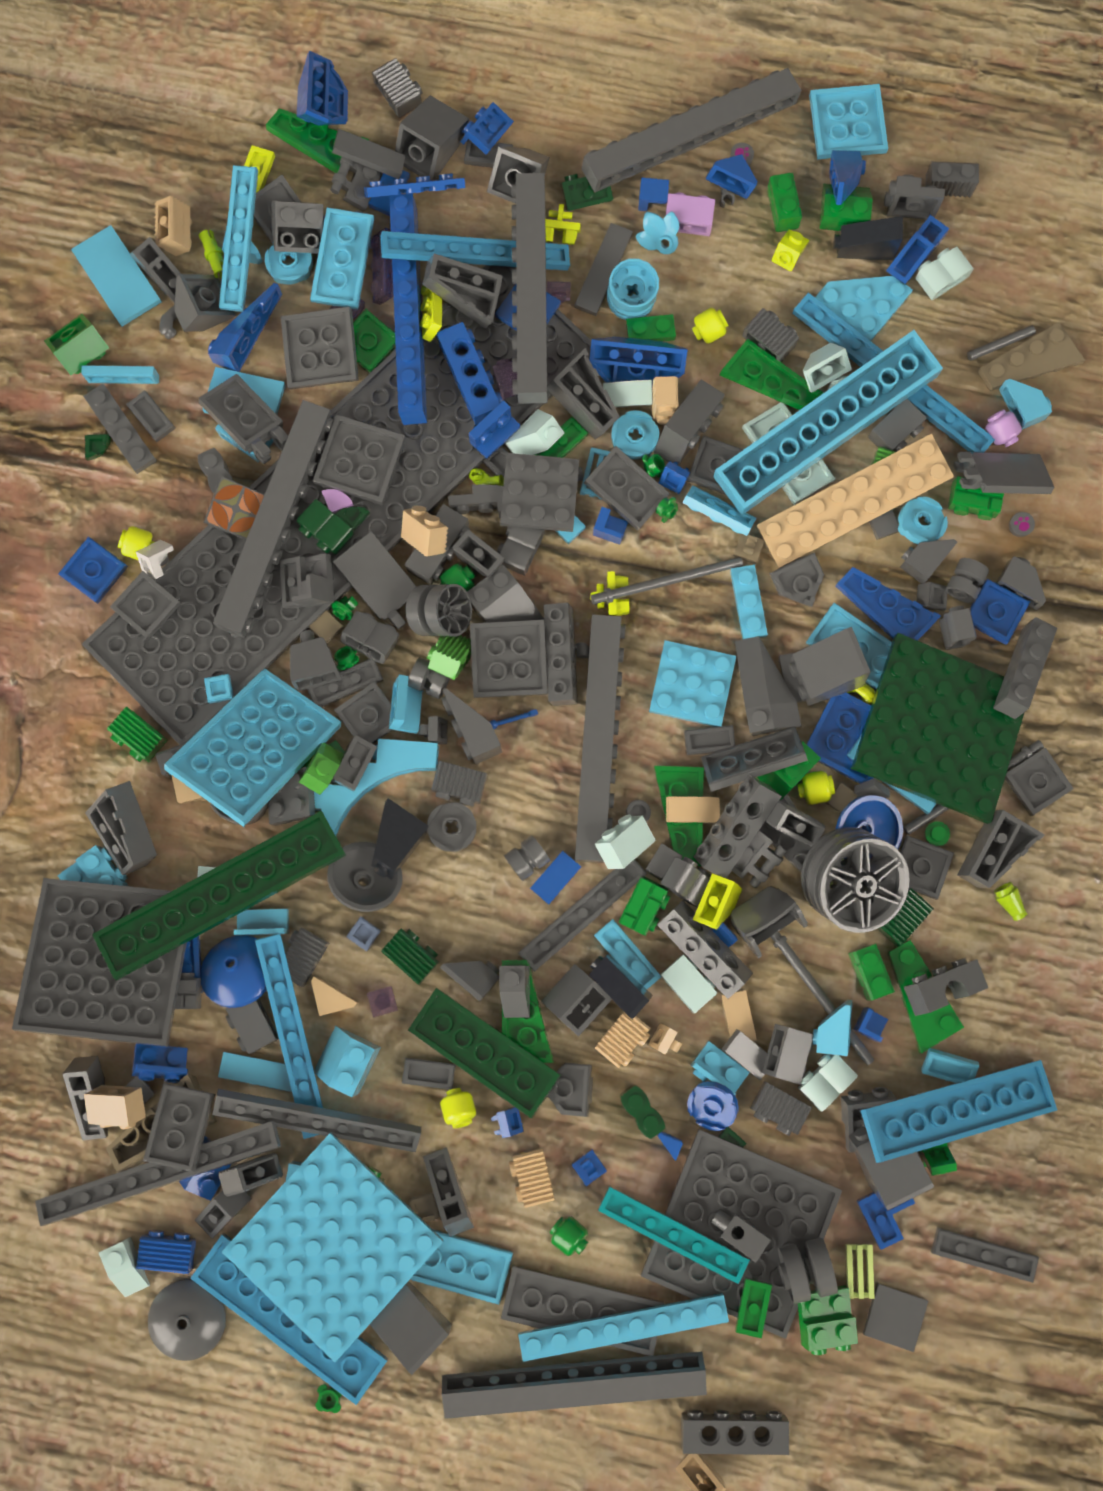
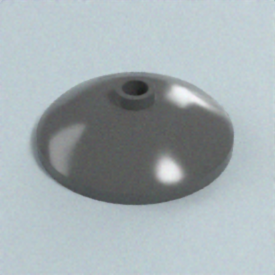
M354 842L342 847L346 856L328 866L327 881L332 894L340 903L356 911L373 912L387 907L396 899L402 886L403 875L401 868L392 880L387 876L382 877L374 871V867L371 864L376 846L375 843ZM358 882H364L366 886H360Z
M192 1279L179 1280L166 1286L155 1297L148 1313V1330L155 1346L166 1356L181 1361L195 1360L208 1354L220 1341L226 1326L224 1304ZM180 1319L186 1320V1328H182L179 1325Z

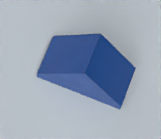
M742 154L716 161L705 178L745 199L749 197L758 182Z

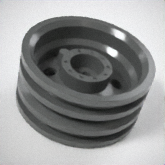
M857 827L838 828L822 836L811 847L802 866L801 886L807 902L815 911L839 928L849 932H869L887 924L903 906L909 890L908 866L898 849L872 833Z

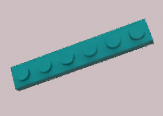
M609 1186L598 1208L599 1212L739 1284L750 1261L749 1258Z

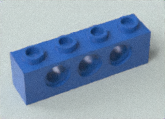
M461 322L437 332V339L476 426L503 399L499 391L494 392L492 387L494 384L493 377L489 370L486 372L482 364L485 363L480 349L475 350L473 343L476 341L471 329L466 330L464 323ZM460 349L468 351L465 355H458L456 353ZM469 370H475L477 371V374L474 376H468L466 375V372ZM478 391H485L487 393L484 397L475 396Z

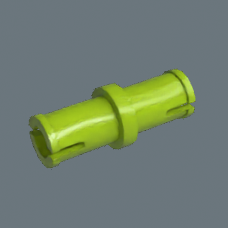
M204 230L199 234L205 249L204 256L210 262L215 278H222L224 261L222 256L224 253L222 248L217 245L213 231L209 230L208 233V230Z

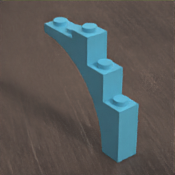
M378 739L377 748L372 756L376 763L368 764L355 791L342 785L329 784L321 795L314 792L315 811L323 812L335 836H337L342 822L352 807L366 793L381 783L408 773L436 771L439 756L438 743Z

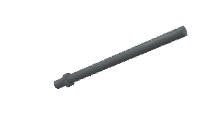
M741 557L613 590L607 588L601 593L591 595V602L593 605L602 602L612 603L613 599L743 566V560Z
M1037 740L1028 747L1023 746L1020 748V752L1011 757L1007 771L1043 749L1042 742ZM938 804L933 807L929 814H922L905 825L903 829L910 835L949 808Z
M779 931L772 935L774 947H778L828 1015L837 1008L786 942L788 940L786 936H782ZM851 1028L850 1044L868 1066L875 1059Z

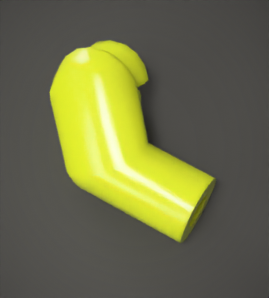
M865 683L863 687L846 693H857L861 696V701L870 705L876 692Z

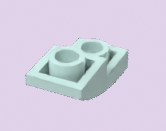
M652 380L603 383V389L607 390L615 408L652 405Z

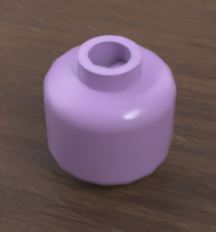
M1003 409L987 419L988 423L985 429L995 439L993 441L995 445L1004 444L1005 447H1008L1019 440L1017 436L1021 433L1022 426L1013 412H1006Z

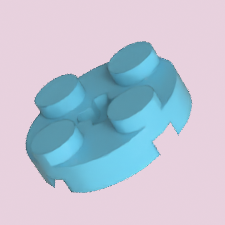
M274 243L265 253L264 259L267 271L276 283L291 285L309 278L313 266L311 253L274 251ZM287 256H291V258L295 260L290 265L283 263V261L287 259Z
M633 410L626 412L625 415L614 422L611 440L614 447L617 446L630 459H641L644 455L650 456L655 450L659 440V428L649 414ZM638 430V434L642 435V437L632 440V437L628 434Z
M924 496L908 501L900 510L898 531L915 544L937 541L946 532L948 525L947 516L944 517L941 511L943 509L942 506L934 499ZM922 516L925 517V522L928 525H922L918 519Z

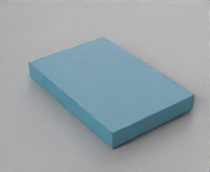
M215 367L208 392L230 377L238 374L277 415L286 387L285 382Z

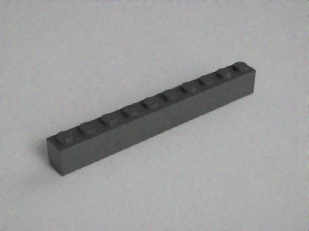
M789 68L781 71L776 70L761 80L755 79L745 87L740 89L734 88L722 97L716 96L708 103L701 106L695 105L685 113L680 115L674 114L662 123H654L646 130L639 133L633 132L623 140L612 141L600 150L588 152L583 159L582 171L593 191H600L791 107L797 103L802 90Z
M516 173V183H511L512 198H516V205H512V220H516V226H512V241H516V247H512V262L517 263V269H512V284H517V291H512V306H517V313H512V326L517 328V335H512L513 350H517V357L512 358L513 372H517V380H513V395H518V404L548 403L545 173Z
M305 400L302 401L213 621V624L218 629L243 638L246 637L247 632L250 633L255 624L253 617L256 610H260L264 601L263 592L265 587L268 588L272 582L273 574L271 572L274 565H278L282 556L281 547L283 542L287 543L290 537L291 529L289 527L292 520L295 521L298 517L300 510L298 507L301 498H305L308 492L307 482L310 476H314L317 469V457L319 454L322 455L326 445L325 437L327 432L330 433L334 422L330 409Z
M592 614L575 850V861L605 863L595 843L602 838V833L612 828L613 818H608V810L614 807V793H610V783L615 784L616 769H611L612 759H617L618 747L617 744H613V735H618L619 720H615V710L620 711L621 696H616L617 686L621 687L622 672H618V662L623 663L624 648H619L620 639H625L626 624H621V616Z
M702 1351L442 1375V1402L445 1419L707 1395L706 1369Z

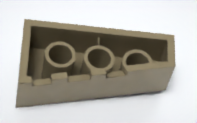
M190 1074L183 1077L177 1085L202 1091L196 1076ZM158 1103L145 1112L146 1117L136 1122V1126L126 1129L106 1147L116 1172L134 1168L145 1162L143 1159ZM212 1109L207 1127L217 1122L215 1116L212 1115Z

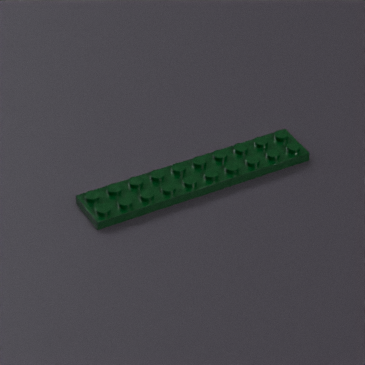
M320 811L93 933L92 936L113 978L117 981L346 856L323 812Z

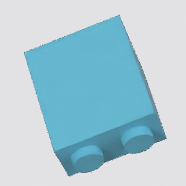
M335 1026L314 1072L329 1087L354 1097L360 1093L381 1047L343 1028Z

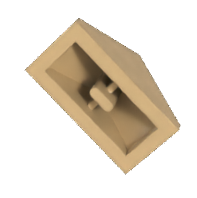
M313 977L311 980L319 1016L357 1007L360 1003L319 977Z
M689 1454L676 1468L692 1491L726 1490L723 1478L699 1454Z

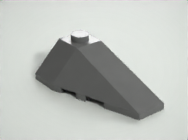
M756 636L735 641L750 734L758 736L791 727H802L797 702L760 637Z

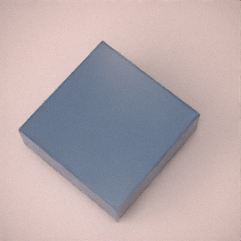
M360 916L346 937L365 951H368L381 933V930Z

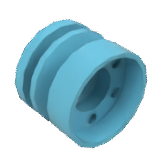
M641 259L624 260L613 269L608 283L607 303L610 310L617 317L623 320L645 317L652 311L659 290V277L656 270L648 262ZM632 292H635V293H636V294H633L631 297L628 296V294H631Z

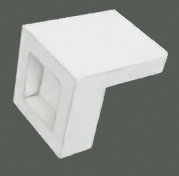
M158 540L146 548L136 551L142 571L154 579L163 576L161 566L169 562L167 553L174 550L173 546L165 541Z

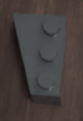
M434 253L427 262L422 285L486 329L493 322L503 276Z
M584 348L547 385V390L596 440L619 418V415L607 390L603 389L598 378L599 374L593 368L588 358L589 354L586 348Z
M701 379L665 424L654 454L660 455L667 462H677V466H679L690 449L695 447L701 433H705L708 430L713 416L717 418L724 407L721 403L725 394Z
M130 781L106 789L85 812L123 876L147 866L157 856Z
M995 810L992 822L989 824L984 823L957 876L977 888H991L1012 867L1011 865L1024 856L1028 849L1045 835L1005 810Z

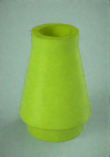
M1012 882L1005 883L994 890L995 899L1011 915L1014 921H1018L1027 915L1018 887L1014 886Z

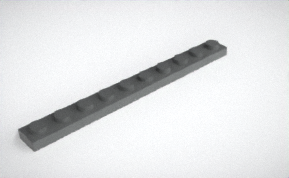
M270 1121L202 1144L195 1172L149 1162L36 1200L40 1226H46L280 1148L281 1143L276 1122Z

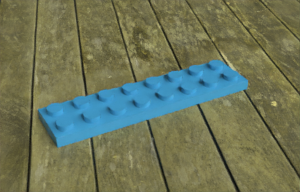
M1038 1060L861 1110V1114L876 1163L1057 1111V1107L1042 1061Z
M223 1233L191 1276V1279L357 1405L388 1361V1358L361 1337H358L343 1355L334 1362L222 1253L225 1247L232 1241L230 1237Z

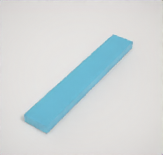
M233 165L219 308L221 310L243 312L245 309L258 179L257 167Z

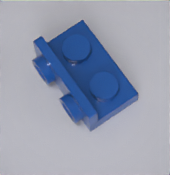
M492 102L487 109L483 106L475 115L477 119L475 123L470 121L462 131L465 136L460 142L464 145L469 139L487 155L514 121Z
M503 400L469 432L470 443L487 459L520 429V424L511 416V407Z
M136 1043L132 1076H139L138 1079L144 1081L161 1078L168 1083H178L188 1074V1069L186 1068L188 1048Z

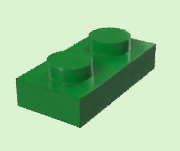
M673 314L626 319L628 338L654 341H673L676 339Z
M745 1278L735 1326L736 1333L762 1339L772 1289L771 1283Z

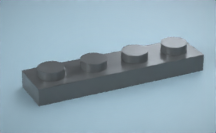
M103 383L83 396L136 474L157 462Z

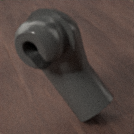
M175 304L160 318L159 331L166 339H171L176 335V330L172 327L173 322L177 319L174 311Z

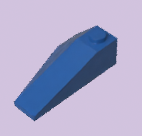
M273 283L219 333L216 340L213 339L211 341L208 354L213 363L225 369L240 372L282 296L278 284Z

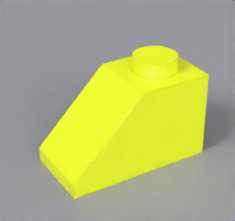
M712 873L693 920L717 930L735 908L742 888L734 881Z

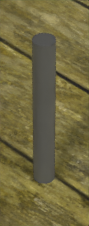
M1033 325L967 352V357L972 361L1034 335L1036 330Z

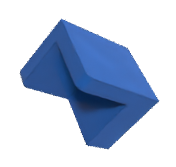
M641 178L638 211H647L648 203L667 204L669 180Z
M601 507L593 529V536L620 545L628 522L611 516L610 509Z
M864 1007L853 1030L875 1042H881L883 1039L881 1034L888 1019L877 1014L873 1009Z

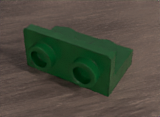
M578 174L565 176V182L560 183L567 211L613 201L611 186L594 192L587 178H579Z

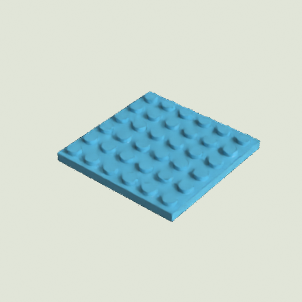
M329 1133L225 1247L222 1253L319 1348L336 1362L444 1240L337 1137Z

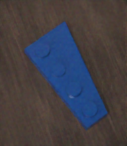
M453 173L440 174L439 180H430V176L416 177V182L407 183V178L393 179V184L384 185V181L369 182L370 187H364L365 197L369 198L399 195L401 193L441 191L449 188L462 189L466 188L465 178H453Z
M854 567L835 585L837 589L892 639L895 634L900 633L918 641L941 617L938 613L925 609L920 603L905 598L900 592L887 588L880 581Z

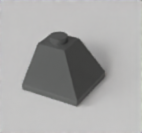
M499 146L487 192L516 204V198H512L511 183H516V173H546L550 157L527 148Z
M179 274L177 276L174 311L184 332H203L236 316L234 311L221 310L219 308L221 283L219 278H215L214 275Z
M482 961L444 963L440 967L479 1001H482L499 980L497 975L499 969L490 961H487L486 964Z

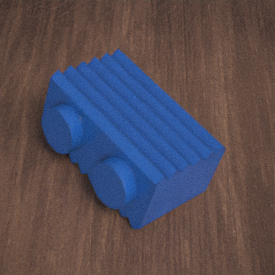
M149 1230L148 1234L140 1237L136 1269L189 1274L193 1270L196 1239L190 1238L189 1233L177 1232L174 1233V1236H165L162 1230Z

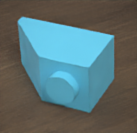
M1012 379L1005 380L999 388L1009 411L1015 414L1022 426V430L1046 420L1052 413L1051 402L1048 397L1044 396L1042 390Z
M846 1000L820 1022L818 1029L813 1030L812 1044L817 1045L816 1053L848 1056L853 1000Z

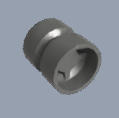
M961 558L954 570L956 576L950 578L945 590L957 600L974 603L981 590L979 585L984 584L989 569L976 560Z
M419 657L410 673L408 686L418 691L425 689L426 694L440 699L444 694L443 689L447 688L450 678L428 669L430 661Z
M532 835L521 842V849L514 848L504 855L507 862L522 881L534 873V867L540 869L551 861Z

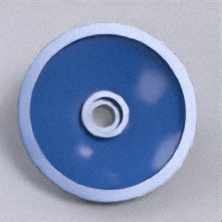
M864 795L854 799L843 809L838 818L836 829L843 827L860 828L862 826V829L899 849L903 838V822L898 809L891 801L877 795Z
M248 935L231 936L217 943L208 952L201 966L200 978L203 991L214 1003L227 1008H238L256 1001L265 993L267 988L255 940L258 938ZM235 962L232 967H228L230 963Z

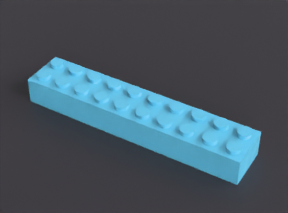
M913 330L715 470L713 477L739 513L743 515L938 377L943 367L916 331Z

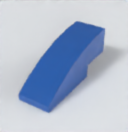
M930 215L920 229L914 233L886 272L906 285L918 271V268L925 263L947 235L949 228Z

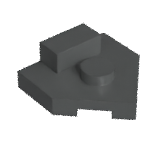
M815 552L769 573L779 596L808 607H813L816 593L824 577Z
M564 1063L556 1071L561 1076L548 1097L561 1115L589 1116V1103H592L593 1089L592 1065Z

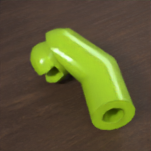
M477 468L472 469L469 473V478L476 485L504 486L503 475L491 477L484 470Z

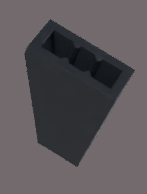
M903 217L841 225L839 233L835 234L833 239V249H837V258L893 261L903 240Z
M389 798L384 804L371 866L374 867V871L382 877L387 876L392 880L426 836L429 826Z
M609 954L604 958L599 956L590 966L593 969L589 974L590 977L632 1020L653 996Z

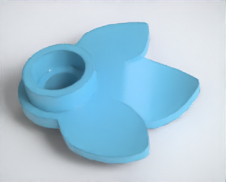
M647 211L643 218V228L645 231L636 234L637 241L647 250L657 249L662 254L673 253L679 243L676 235L680 228L677 216L671 211L662 218L655 213ZM663 239H667L670 245L665 246L663 244Z

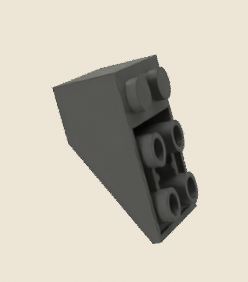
M443 689L445 697L441 698L448 716L453 715L455 718L451 722L458 738L463 737L465 740L461 745L468 761L473 759L476 765L501 754L502 748L491 723L448 689Z

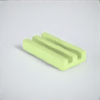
M845 1244L846 1281L850 1291V1299H875L873 1245ZM852 1250L857 1251L858 1292H854ZM863 1250H866L867 1292H864Z

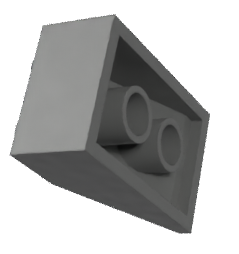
M503 564L490 578L486 577L467 592L471 600L472 609L484 623L544 620V617L523 588Z

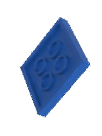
M844 693L829 699L806 744L821 758L818 761L819 763L861 784L873 779V777L851 769L853 760L847 754L863 733L871 705L848 693Z

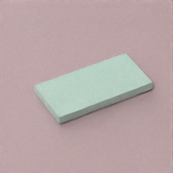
M780 402L744 424L742 429L753 444L791 417L792 414L787 406ZM821 459L784 485L782 489L792 504L796 505L834 482L835 477Z

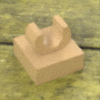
M660 1023L648 1045L666 1054L668 1049L678 1053L682 1043L674 1039L678 1032Z

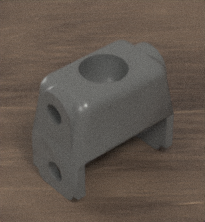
M772 886L763 889L733 909L731 912L732 918L730 919L735 931L747 943L758 959L762 957V953L757 945L793 921H798L804 928L808 926L796 902L787 893Z

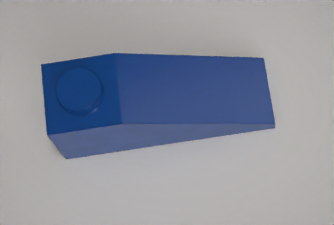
M832 150L829 176L836 205H841L859 185L860 176L865 174L866 161L862 160L860 151Z

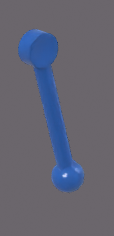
M531 710L527 713L499 721L491 720L490 723L493 729H496L502 724L537 716L538 710Z

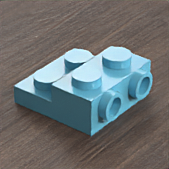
M97 845L75 860L76 862L57 875L60 880L128 886L125 881L128 879L127 876H123L118 867L114 866L111 861L112 857L106 847L102 848Z

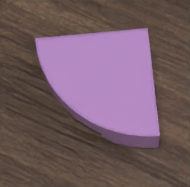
M327 489L322 491L329 510L334 514L342 508L354 506L351 499L339 490Z

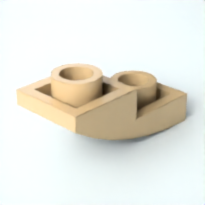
M666 797V822L716 823L720 818L719 797Z

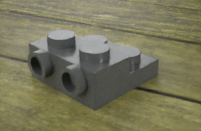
M913 175L897 176L896 181H890L889 192L885 193L884 206L887 207V216L927 220L931 215L935 218L944 200L945 189L935 186L921 187L922 178L914 177Z
M875 1087L871 1093L864 1094L862 1091L852 1090L848 1092V1096L841 1097L842 1121L845 1124L846 1149L849 1153L854 1152L848 1136L855 1133L857 1129L865 1127L861 1110L897 1100L895 1095L887 1088Z

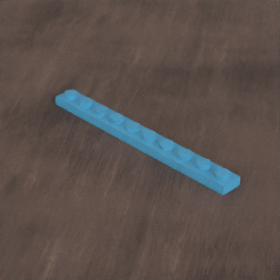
M809 292L793 310L792 314L829 343L844 347L848 358L860 367L883 352V350ZM927 385L907 398L927 417V420L965 450L971 452V454L973 452L984 453L995 440L989 433Z

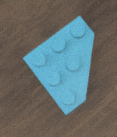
M893 276L830 281L815 298L872 341L910 296L913 289L904 285Z

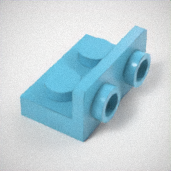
M710 1041L705 1044L691 1063V1066L695 1069L693 1074L703 1082L709 1079L711 1082L725 1085L734 1095H736L735 1092L750 1073Z

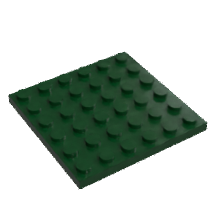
M897 633L894 635L851 769L989 824L993 820L1024 713L1014 719L993 708L1004 676Z

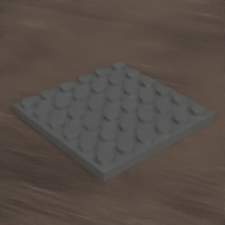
M43 878L12 1030L168 1047L187 942L116 981L92 934L171 891Z
M698 1129L665 1215L747 1257L745 1254L721 1237L724 1231L711 1223L719 1209L732 1218L737 1213L770 1236L771 1241L757 1263L749 1258L750 1261L739 1284L655 1240L641 1272V1277L692 1299L723 1293L727 1314L736 1318L738 1316L745 1278L771 1283L772 1289L764 1330L786 1339L798 1304L792 1303L788 1290L784 1288L779 1270L780 1258L778 1248L796 1244L802 1258L806 1257L804 1250L805 1241L821 1237L824 1240L842 1190ZM736 1226L733 1228V1234L741 1238L744 1236V1230Z

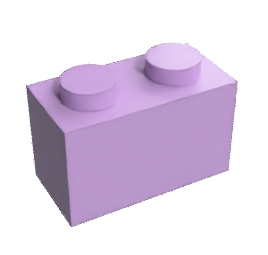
M669 193L666 215L672 211L677 216L680 224L679 233L710 236L715 199H710L703 195L694 197L687 196L684 193Z

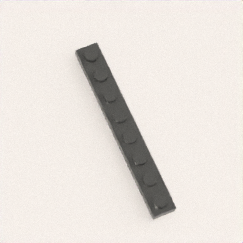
M218 1089L212 1114L258 1124L275 1121L276 1127L323 1136H328L329 1133H332L340 1139L416 1152L422 1126Z

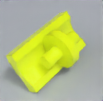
M559 204L558 211L549 210V217L557 218V220L545 219L546 242H553L554 230L563 231L562 244L575 245L577 234L581 231V223L563 221V219L572 220L573 212L564 211V204Z
M615 571L607 572V588L613 590L628 586V577L615 576ZM597 584V592L590 593V600L591 595L604 591V584ZM613 599L612 603H608V616L629 614V599ZM598 603L597 608L604 609L605 603Z

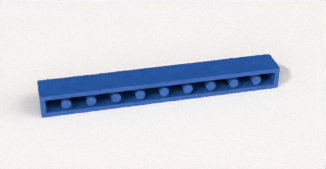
M413 193L390 195L391 232L419 234L418 211ZM392 259L398 413L403 425L427 423L424 340L422 339V327H420L422 311L420 309L422 304L420 261Z

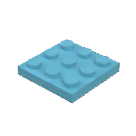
M880 84L810 90L809 98L817 160L831 158L832 150L860 151L861 156L887 153L888 142Z
M665 640L649 712L713 727H721L736 656Z

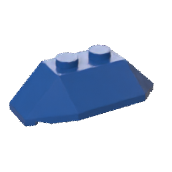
M309 51L298 85L297 117L318 126L346 124L348 120V90L339 74L333 69L332 61L312 51Z
M625 337L593 338L591 340L590 362L606 383L652 380L653 386L655 377L676 376L679 378L685 374L688 349L663 341Z

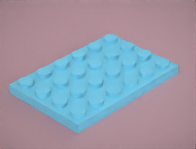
M264 669L164 764V769L244 827L316 753L321 743H326L341 727V721L270 671Z

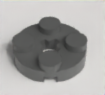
M457 802L446 803L436 807L427 821L430 840L437 848L446 852H459L467 848L473 842L477 833V823L473 813L465 805ZM456 821V827L459 830L451 834L447 833L446 823Z

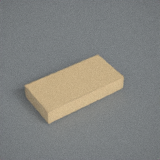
M746 990L735 992L729 999L721 995L729 1036L731 1037L735 1030L738 1029L749 1039L756 1041L757 1038Z

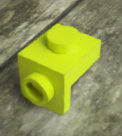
M789 229L779 242L772 257V262L788 271H792L798 258L807 247L809 239L803 237L801 233Z

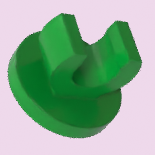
M344 596L339 602L334 601L332 603L333 614L340 620H351L353 617L351 611L358 605V602L353 596H350L349 599Z

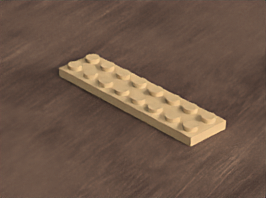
M930 434L756 525L764 539L777 567L780 568L952 479L954 475L933 435Z

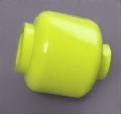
M711 307L694 317L696 326L692 330L698 341L703 339L705 343L710 344L726 334V327L729 325L721 310L716 311V309Z
M130 526L128 530L123 529L118 544L122 555L138 560L136 551L154 543L152 541V533L135 526Z
M825 771L807 773L802 778V783L797 784L799 797L805 798L809 805L829 802L832 795L835 794L832 775L828 776Z
M461 1088L447 1091V1096L440 1102L445 1123L452 1125L454 1129L472 1124V1119L476 1116V1108L471 1093L461 1091Z

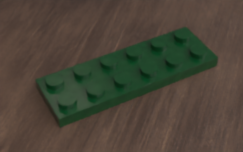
M438 988L434 990L408 1029L413 1035L531 1119L535 1116L561 1074Z

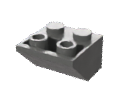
M271 201V227L274 251L319 253L323 231V204Z
M574 964L541 1002L579 1037L612 999L594 980Z

